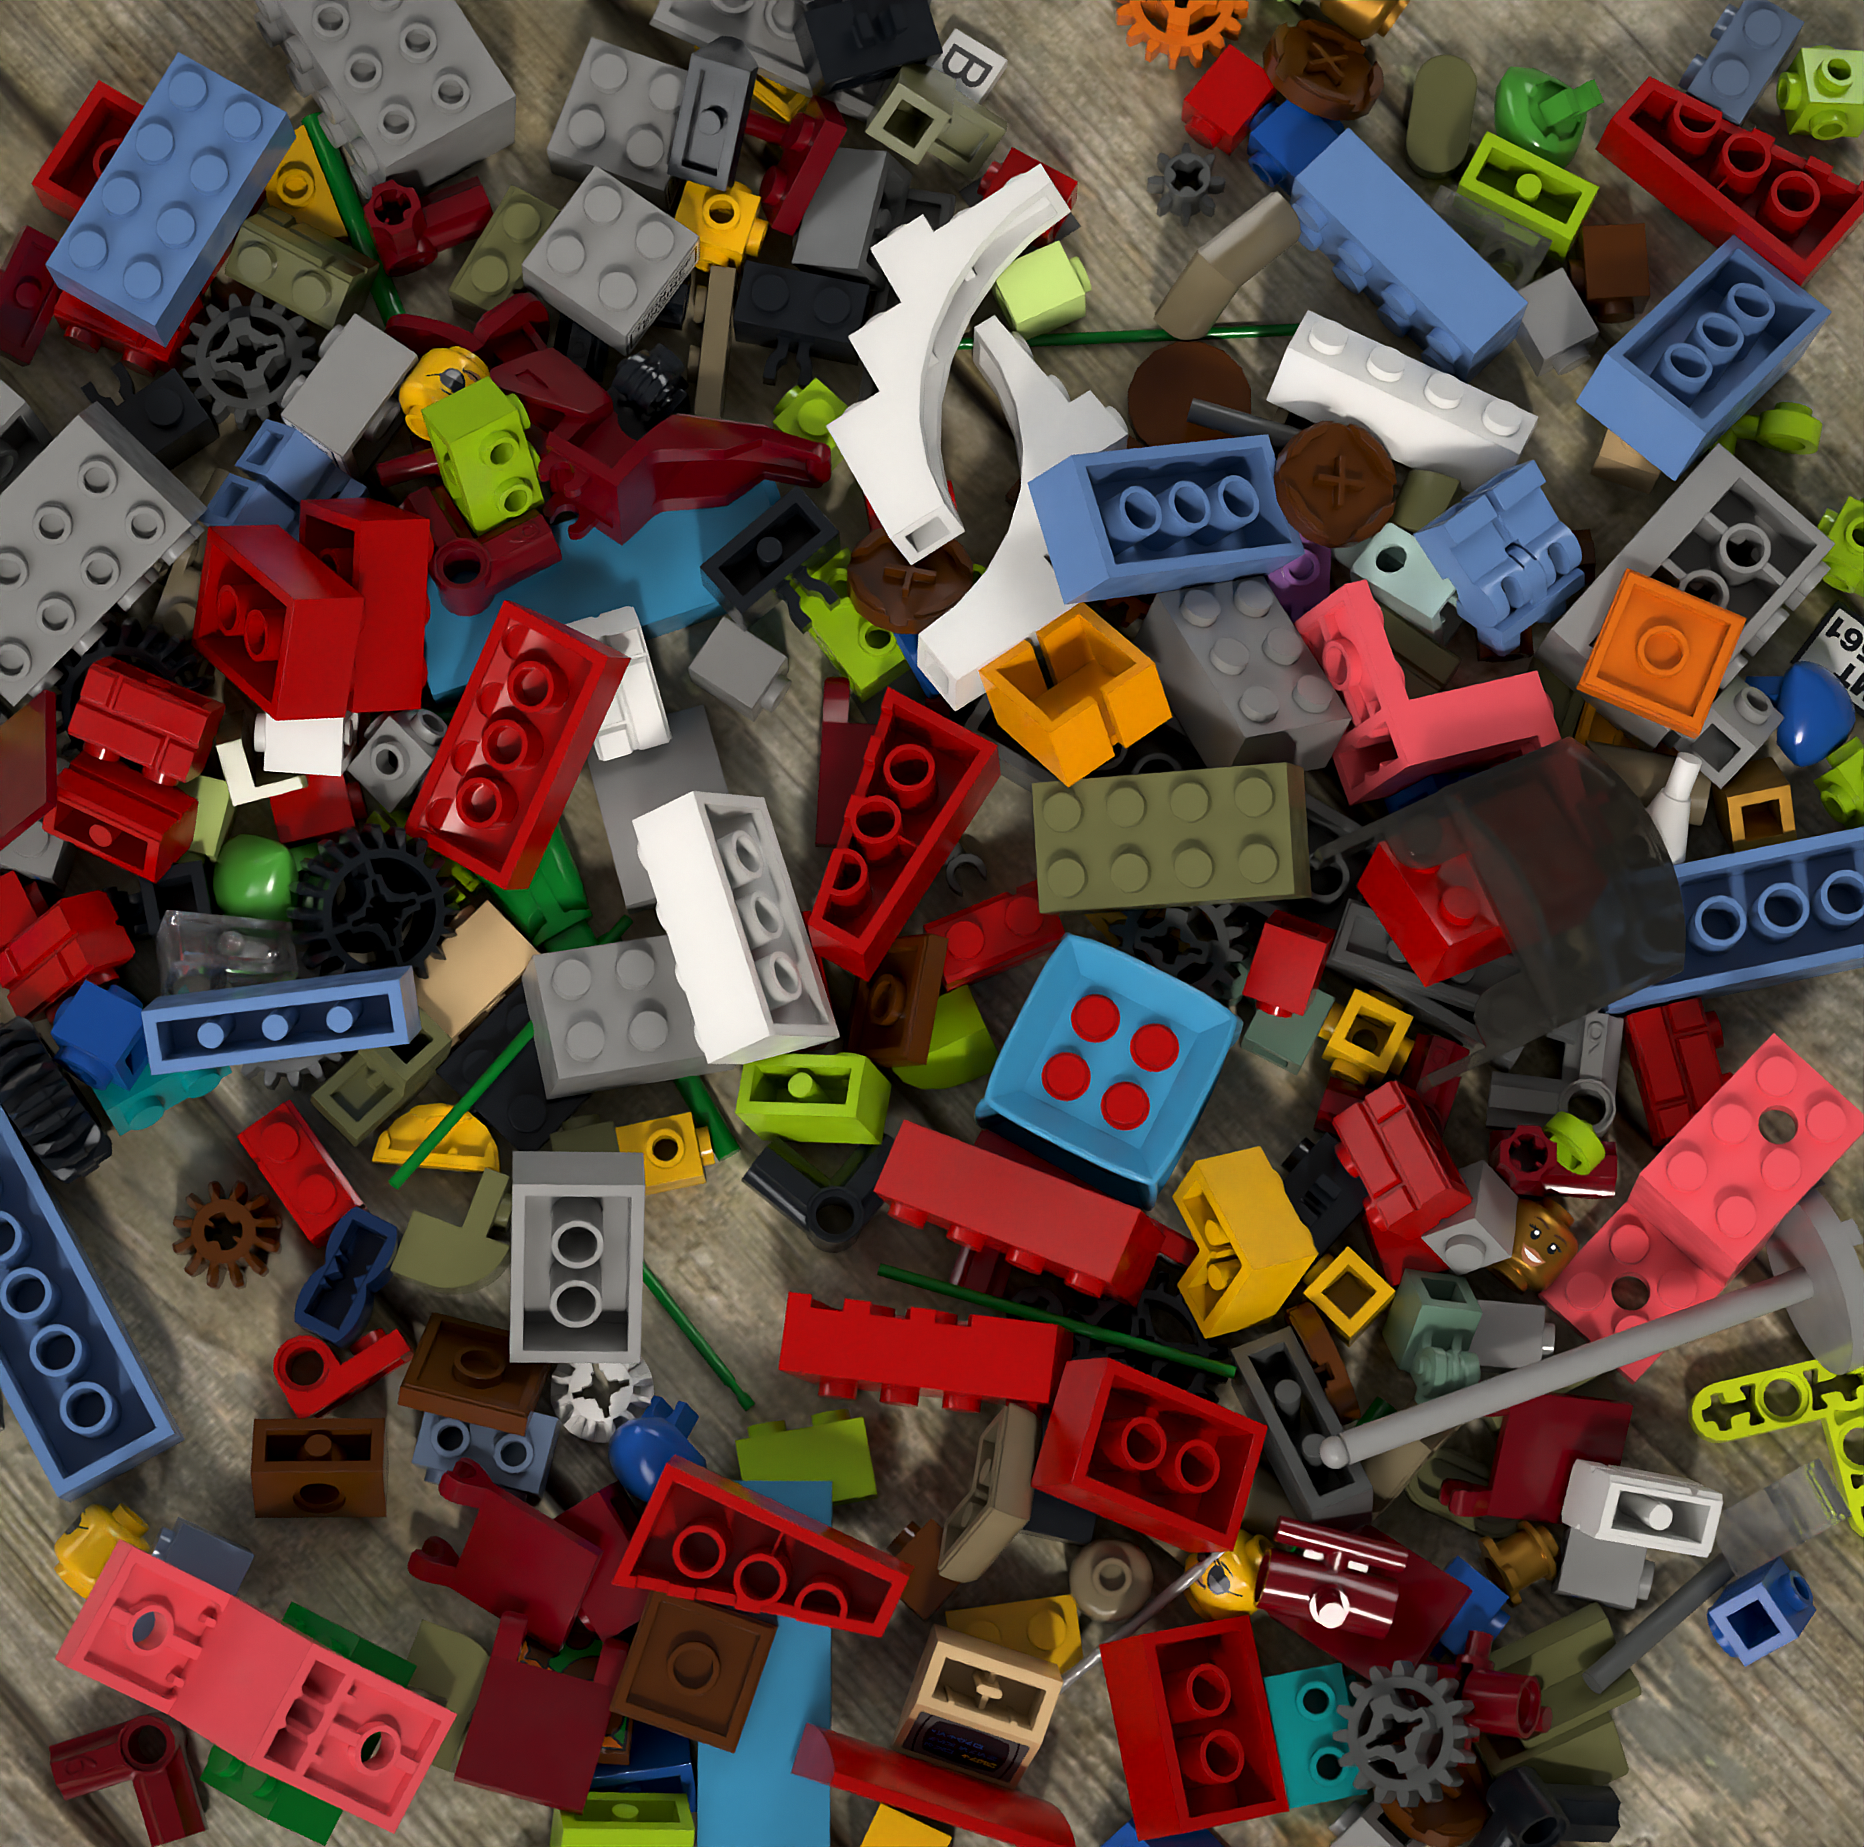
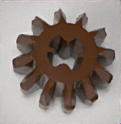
M212 1181L208 1184L211 1202L205 1205L194 1193H190L185 1199L187 1204L197 1212L194 1219L183 1215L174 1217L173 1225L181 1231L191 1233V1236L174 1242L172 1244L173 1251L177 1255L195 1253L187 1262L184 1270L191 1277H196L208 1268L206 1278L207 1285L210 1288L218 1290L223 1284L226 1272L229 1271L230 1280L234 1287L243 1289L247 1286L245 1267L250 1266L261 1277H265L269 1273L267 1265L258 1258L261 1251L272 1255L281 1253L282 1245L274 1239L264 1237V1234L281 1228L282 1220L278 1215L260 1217L271 1202L264 1193L255 1195L246 1203L248 1185L245 1182L236 1181L232 1186L229 1198L226 1199L222 1185L218 1181ZM227 1220L237 1229H242L243 1233L241 1238L233 1237L238 1244L229 1250H226L218 1241H213L214 1232L222 1234L218 1226Z

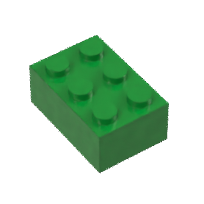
M292 1601L284 1617L281 1619L345 1658L406 1688L417 1668V1665ZM380 1732L372 1734L364 1742L361 1749L362 1762L371 1758L381 1738ZM215 1744L211 1748L208 1763L199 1780L267 1820L323 1846L326 1845L343 1812L342 1809L245 1764Z

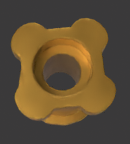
M1521 1521L1517 1524V1532L1496 1544L1487 1535L1477 1541L1481 1550V1556L1478 1559L1484 1573L1492 1580L1496 1587L1509 1596L1506 1603L1511 1608H1515L1522 1603L1519 1595L1520 1590L1543 1577L1547 1580H1553L1557 1577L1558 1572L1555 1563L1561 1560V1553L1550 1532L1542 1525L1534 1528L1529 1522Z

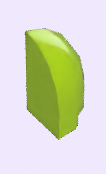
M968 984L938 997L927 1065L892 1067L894 1073L904 1083L921 1089H947L970 1082L992 1072L999 1052L987 1030Z

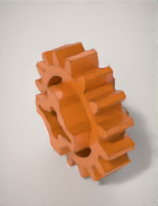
M1115 0L1125 4L1116 9L1115 20L1117 25H1132L1127 31L1126 43L1129 47L1138 45L1142 41L1147 44L1145 52L1146 61L1152 62L1161 52L1168 55L1169 69L1175 70L1180 56H1189L1191 64L1196 69L1202 65L1204 51L1209 50L1217 58L1222 54L1226 46L1223 37L1238 41L1242 26L1236 19L1247 18L1249 2L1246 0H1188L1187 8H1179L1175 6V0ZM1147 18L1155 19L1166 33L1157 29ZM1202 25L1210 26L1201 33L1188 36Z

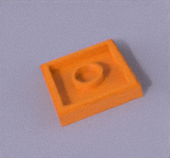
M1627 568L1622 575L1576 689L1696 739L1700 735L1747 618Z

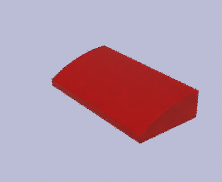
M504 600L404 826L406 834L412 838L421 837L425 839L428 847L504 890L528 889L631 658L550 617L510 600Z
M806 1722L791 1774L1013 1846L1076 1847L1075 1839L1066 1817L1051 1802Z

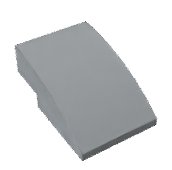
M704 704L666 714L672 739L668 743L645 750L636 749L631 754L607 761L598 759L594 744L588 754L587 761L629 915L656 908L657 904L648 871L644 868L638 856V838L632 820L692 791L729 794Z

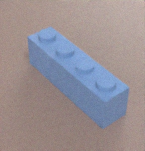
M412 965L161 996L155 998L141 1011L151 1075L409 1044L422 1029Z

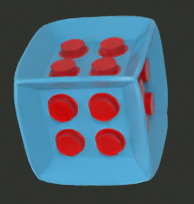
M1067 932L1062 936L1061 943L1043 967L1001 1049L990 1075L985 1096L976 1105L975 1123L978 1127L992 1131L1125 1204L1141 1207L1145 1211H1151L1155 1207L1157 1196L1174 1171L1208 1104L1221 1074L1228 1050L1240 1037L1243 1021L1221 1003L1193 986L1109 945Z

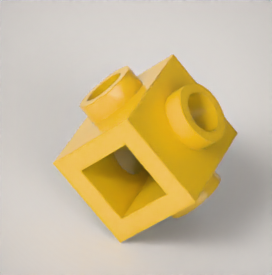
M687 180L674 219L700 236V258L695 265L698 269L710 273L711 266L736 268V273L741 274L747 255L759 256L766 236L768 221L759 219L761 197L753 195L751 189L746 185L734 181L733 187L724 192Z
M1355 988L1346 1007L1334 1001L1318 1036L1329 1041L1321 1058L1333 1063L1330 1072L1344 1081L1362 1087L1369 1081L1379 1086L1387 1070L1399 1076L1416 1042L1405 1036L1413 1016L1403 1012V1005L1386 994L1375 990H1369L1366 994ZM1360 1033L1370 1035L1375 1042V1050L1371 1053L1353 1044L1352 1038Z

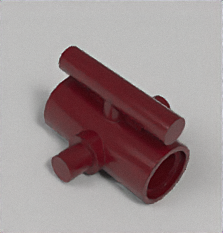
M1279 1515L1274 1528L1273 1541L1304 1548L1303 1554H1298L1271 1546L1266 1549L1257 1574L1253 1606L1258 1609L1310 1622L1316 1620L1327 1628H1337L1383 1640L1389 1631L1395 1613L1399 1589L1398 1580L1369 1572L1368 1567L1370 1565L1402 1573L1407 1562L1408 1548Z
M1469 1630L1463 1654L1456 1655L1454 1665L1425 1661L1423 1663L1438 1667L1436 1682L1443 1678H1455L1460 1683L1456 1693L1453 1695V1699L1455 1701L1466 1700L1473 1702L1474 1708L1463 1716L1464 1725L1480 1728V1735L1481 1732L1528 1738L1532 1735L1533 1731L1543 1733L1549 1731L1552 1724V1710L1550 1707L1541 1706V1689L1536 1677L1494 1671L1495 1663L1489 1660L1494 1639L1493 1635ZM1405 1689L1407 1695L1414 1696L1418 1706L1429 1707L1433 1705L1423 1694L1412 1689ZM1480 1735L1471 1739H1465L1464 1748L1470 1751L1472 1742H1479ZM1458 1763L1457 1766H1467L1468 1763Z

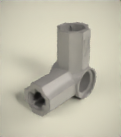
M1586 1011L1577 1042L1574 1046L1564 1043L1560 1080L1492 1071L1485 1128L1514 1130L1518 1125L1541 1126L1543 1128L1557 1112L1563 1111L1568 1113L1567 1105L1571 1100L1578 1097H1588L1596 1101L1602 1110V1120L1593 1126L1599 1140L1602 1139L1608 1132L1616 1113L1615 1096L1624 1019L1609 1014Z

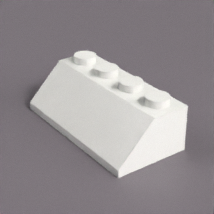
M1309 310L1286 349L1266 401L1314 423L1334 421L1333 423H1340L1345 426L1351 423L1361 427L1384 446L1389 458L1415 470L1433 471L1461 481L1462 489L1470 493L1502 470L1517 465L1538 421V416L1517 407L1509 401L1490 395L1460 381L1453 375L1436 370L1400 353L1392 347L1382 345L1342 326L1336 321L1326 319Z
M692 791L632 820L638 838V856L642 865L648 871L657 899V917L662 927L667 931L676 960V978L682 989L686 992L695 1021L694 1035L699 1047L705 1053L707 1063L747 1064L827 1043L839 1038V1031L764 797Z

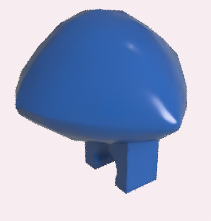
M1799 661L1789 667L1784 676H1746L1745 682L1749 686L1762 691L1770 699L1773 707L1784 716V720L1777 727L1776 744L1795 766L1806 767L1823 760L1841 747L1853 731L1856 720L1854 703L1839 678L1822 665L1810 661Z
M655 1395L650 1401L651 1405L647 1406L641 1418L628 1420L620 1425L611 1436L608 1444V1460L617 1480L629 1494L647 1503L666 1463L675 1454L707 1469L706 1459L687 1440L699 1418L697 1413L686 1402L678 1401L675 1410H673L662 1397Z

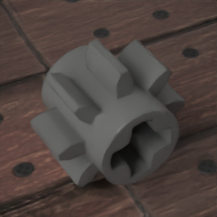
M1184 143L1181 154L1174 156L1172 159L1164 153L1158 154L1156 165L1164 176L1149 177L1147 180V192L1161 194L1162 198L1158 203L1156 213L1159 217L1171 212L1181 217L1183 227H1188L1190 217L1200 211L1209 217L1214 215L1216 205L1208 194L1223 193L1225 178L1211 176L1216 157L1213 153L1202 158L1191 153L1189 143ZM1176 179L1183 184L1194 179L1197 181L1196 191L1189 186L1178 191L1175 189Z

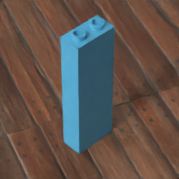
M763 480L728 506L659 513L651 518L623 545H620L595 527L584 538L571 540L568 535V527L574 524L578 518L550 526L561 550L562 560L495 594V598L490 606L482 613L474 616H458L449 612L441 603L437 586L428 573L427 595L430 600L431 613L430 619L425 626L424 658L428 671L427 681L436 706L459 703L504 600L520 604L563 624L588 617L596 618L602 613L626 606L634 607L645 641L728 614L703 586L700 566L781 499L776 482ZM463 571L454 575L450 581L457 584H465L474 580L478 574L473 571Z
M732 1480L833 1528L832 1480ZM710 1602L776 1625L778 1629L735 1753L733 1754L698 1741L697 1847H831V1786L791 1774V1770L806 1722L832 1730V1628L799 1622L795 1618L764 1612L758 1614L734 1609V1606Z

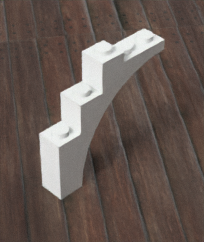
M1041 163L1028 172L1011 178L1003 188L975 206L958 212L950 222L934 231L922 214L910 223L896 227L885 239L870 248L901 303L886 312L876 314L862 328L848 336L879 392L867 400L854 403L844 411L842 416L826 425L889 538L911 565L965 532L948 492L941 454L942 402L951 363L968 323L1002 272L1034 239L1071 212Z
M995 315L974 327L973 362L998 397L1013 433L1021 475V490L1009 530L987 570L957 605L918 634L917 666L954 711L959 710L986 692L978 670L1024 639L1032 645L1037 660L1044 656L1036 631L1078 604L1064 605L1027 483L1071 455L1127 449L1129 437L1127 425L1119 412L1111 406L1105 408L1090 390L1071 401L1062 382L1054 375L1046 376L1034 362L1033 354L1025 339L1016 331L1010 333Z

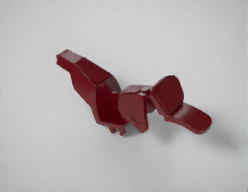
M517 293L489 310L478 320L472 333L439 320L411 314H396L387 320L384 333L417 354L419 361L423 355L434 348L449 349L453 346L465 348L485 363L488 367L490 378L505 395L514 393L519 398L531 424L530 428L524 430L526 440L532 444L541 460L538 464L539 479L543 482L550 479L551 498L543 506V517L547 524H551L555 521L556 516L563 511H571L579 517L578 520L568 527V535L571 540L584 538L595 527L620 545H623L651 518L662 512L728 506L763 480L817 489L822 487L823 483L829 481L832 476L831 449L827 444L768 428V425L677 413V415H671L660 422L639 441L628 437L618 423V414L614 412L611 396L580 366L574 364L555 348H548L546 346L550 329L549 316L545 306L533 293Z

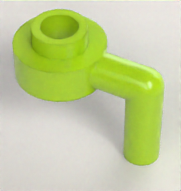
M1779 402L1775 404L1774 410L1763 411L1760 416L1744 414L1710 447L1709 453L1720 443L1734 456L1738 438L1754 440L1766 448L1783 453L1813 454L1818 451L1823 424L1818 419L1812 417L1813 411L1809 407L1793 402Z

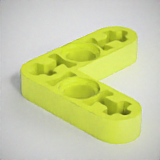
M1816 1359L1713 1383L1699 1390L1691 1399L1688 1407V1422L1695 1434L1702 1440L1711 1443H1725L1821 1420L1846 1518L1851 1528L1858 1535L1864 1537V1518L1861 1514V1507H1864V1484L1854 1489L1851 1481V1476H1864V1465H1858L1850 1461L1843 1450V1441L1846 1434L1854 1428L1864 1429V1367L1846 1373L1849 1376L1858 1375L1860 1380V1386L1851 1391L1852 1401H1845L1843 1394L1838 1391L1822 1394L1816 1397L1822 1406V1409L1817 1411L1812 1409V1389L1803 1373L1813 1372V1385L1827 1382L1837 1375L1826 1370ZM1784 1380L1796 1388L1799 1394V1404L1797 1410L1792 1415L1780 1417L1767 1409L1764 1403V1392L1770 1382ZM1745 1386L1751 1387V1408L1760 1424L1753 1426L1749 1424L1750 1412L1738 1414L1726 1420V1431H1719L1715 1421H1704L1702 1411L1711 1406L1710 1396L1718 1395L1722 1405L1735 1404L1746 1400L1740 1388Z

